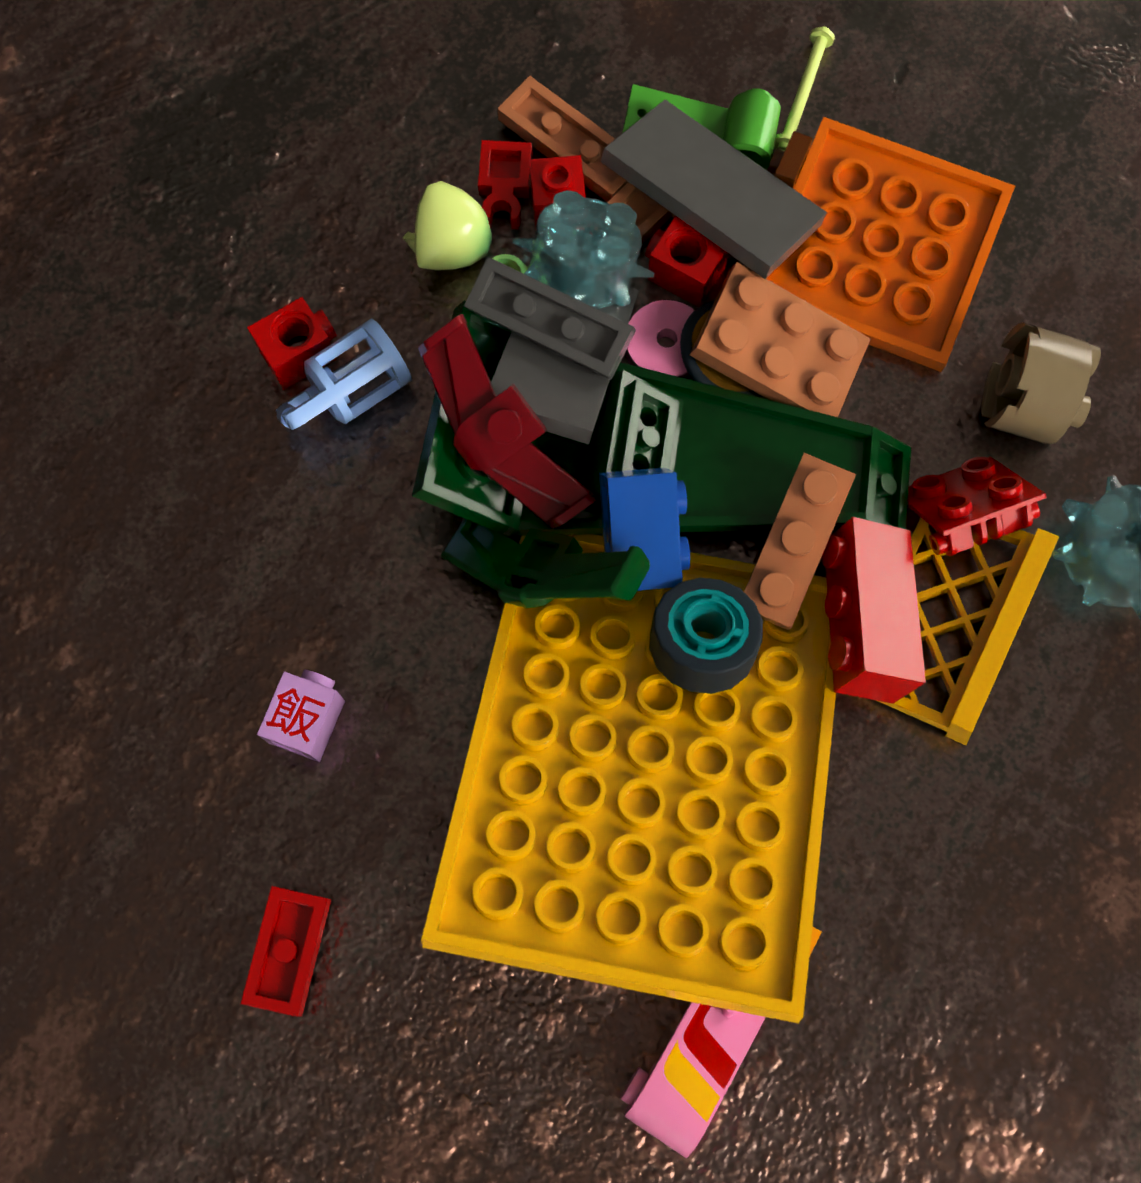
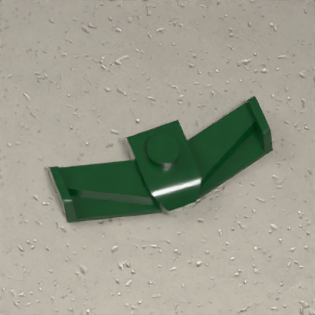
M465 518L441 553L442 558L498 591V595L504 603L524 608L544 606L553 599L564 598L631 600L650 568L649 559L638 546H630L628 551L582 553L583 549L575 537L533 528L529 530L523 542L519 544L498 531H493Z

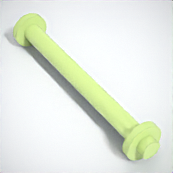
M825 26L814 28L811 31L810 41L813 43V47L783 133L776 135L775 148L786 150L793 131H797L824 49L832 46L835 36L833 32Z

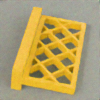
M920 517L911 537L914 566L933 560L943 582L941 585L917 593L920 628L922 630L921 640H926L937 665L925 670V680L941 675L950 697L942 713L920 704L915 691L907 694L908 698L903 697L893 704L882 701L878 702L947 732L945 737L967 745L1059 536L1040 528L1037 529L1035 535L1024 530L1002 535L999 539L1017 545V549L1012 560L990 568L979 545L973 541L974 547L970 548V551L979 571L952 580L941 557L946 554L936 555L929 542V535L931 534L929 530L930 524ZM924 540L928 550L918 553ZM1005 573L998 588L994 577ZM984 581L993 602L989 608L967 615L957 590ZM948 593L958 619L930 628L920 602ZM984 620L978 635H976L972 624ZM963 627L972 647L968 656L945 663L934 637ZM962 668L956 684H954L950 672Z

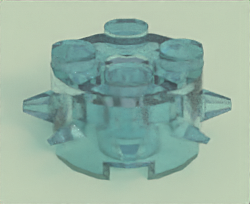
M566 190L557 193L554 196L553 203L545 207L539 215L534 238L513 239V244L531 252L528 270L524 273L525 275L598 310L616 304L617 308L629 305L631 301L629 290L633 277H654L653 271L637 264L642 246L641 231L635 224L637 213L624 203L609 204L598 199L583 198L577 192Z
M1112 475L1107 477L1105 494L1094 504L1067 499L1061 506L1073 526L1063 541V547L1053 551V557L1055 560L1064 562L1071 581L1077 587L1080 584L1085 587L1082 603L1088 607L1098 601L1106 606H1132L1141 620V485L1128 484L1122 486L1116 476Z

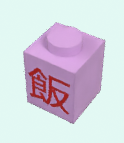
M304 669L301 677L284 671L257 735L271 745L320 763L345 703L342 696L333 689L335 681Z

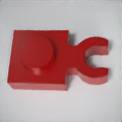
M482 140L478 192L479 196H487L482 204V208L487 214L490 228L493 223L492 217L498 211L510 213L511 229H518L521 224V207L517 198H529V159H532L533 155L532 143Z

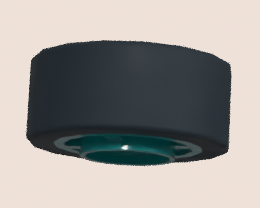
M696 578L680 582L663 595L654 611L649 650L656 668L671 683L690 692L713 694L733 688L748 676L762 643L763 620L755 602L740 588L720 579ZM696 632H707L715 638L705 639L698 636Z

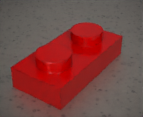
M271 886L240 1004L295 1017L303 1015L331 899Z

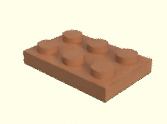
M736 262L726 275L691 350L690 356L768 400L838 417L871 339Z

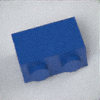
M666 467L599 473L604 552L628 551L630 546H638L643 550L650 561V568L637 591L673 588L678 583L683 582L682 571L689 570L690 568L688 539L686 536L680 537L679 515L686 514L687 493L684 481H677V473Z

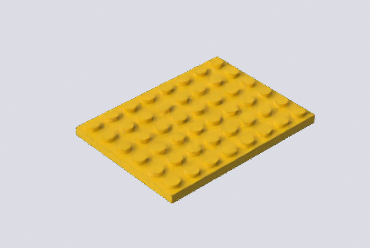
M594 534L568 535L575 537L583 549L582 553L604 552L603 536ZM521 536L519 544L523 542L526 536ZM690 552L689 570L682 571L683 582L696 578L720 579L740 588L744 592L756 564ZM813 576L792 628L789 631L763 620L762 643L748 676L733 688L713 694L690 692L671 683L656 668L649 650L654 611L663 595L671 588L637 591L631 600L564 598L553 599L544 606L524 608L505 603L421 939L422 948L799 1024L804 1015L836 699L833 686V671L828 663V652L831 642L829 617L825 613V599L827 596L826 577ZM696 632L698 636L705 639L715 638L707 632Z

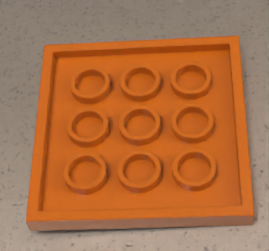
M823 117L793 189L822 208L827 214L822 225L766 279L869 337L871 340L868 345L942 372L950 357L1015 185Z

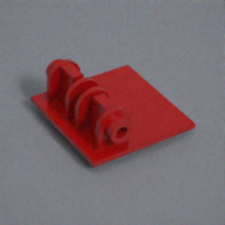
M991 456L975 457L963 462L961 467L943 474L926 475L916 479L909 486L907 507L936 529V533L929 535V542L936 555L945 553L950 557L974 547L973 541L977 545L987 543L988 535L993 540L1001 538L1002 535L1031 527L1033 520L1040 517V509L1037 502L1046 499V493Z

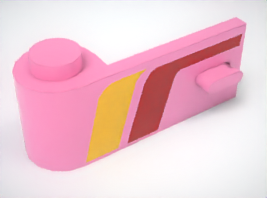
M690 1002L658 1061L650 1068L648 1073L638 1067L620 1097L622 1101L628 1104L624 1117L684 1158H688L711 1123L766 1017Z

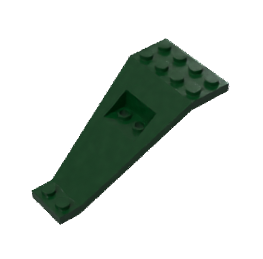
M464 300L454 309L452 320L460 314L464 315L490 381H492L512 331L469 311L464 307L466 302ZM620 362L612 380L609 382L589 444L547 431L531 442L597 496L595 502L563 525L552 529L483 471L474 470L469 467L453 445L455 434L436 391L412 496L493 531H498L505 536H526L531 528L563 535L603 534L599 473L635 470L632 464H634L636 470L666 467L677 473V481L683 480L686 487L687 512L686 514L679 515L680 532L771 530L801 457L806 453L856 474L833 529H839L852 517L906 529L912 447L870 425Z

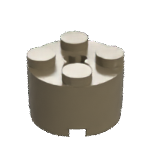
M1024 322L1014 326L1000 346L1010 349L1003 364L993 362L985 383L981 414L983 417L990 419L984 424L987 427L1040 443L1054 444L1065 434L1070 426L1080 428L1085 422L1091 408V398L1086 396L1085 393L1089 379L1099 364L1101 350L1098 346L1091 345L1087 341Z

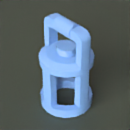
M371 318L304 361L305 375L311 386L276 409L277 419L285 427L293 430L328 409L336 420L347 424L410 383L412 376L391 339L382 327ZM364 339L369 346L368 350L333 372L327 366L325 368L322 367ZM383 372H386L390 378L388 381L353 404L347 405L351 402L348 397L349 394Z

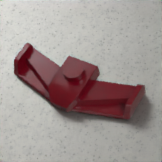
M460 314L418 347L455 434L453 445L471 469L483 471L552 529L559 527L595 502L597 496L531 443L544 434L547 428L514 384L496 396L466 324L467 321L464 315Z

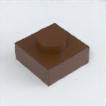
M793 131L786 150L776 148L767 171L791 188H794L813 138Z

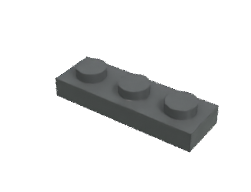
M487 257L464 304V307L469 311L612 380L636 332L633 326L490 257Z

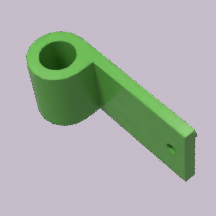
M632 85L622 133L663 100H667L764 169L769 167L773 156L781 110L778 100L769 92L757 88L749 89L736 95L728 109L655 89Z

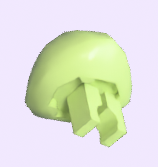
M439 181L426 186L417 207L415 233L407 232L403 239L416 253L418 267L431 270H453L469 267L485 258L492 241V233L487 214L473 197L458 187Z

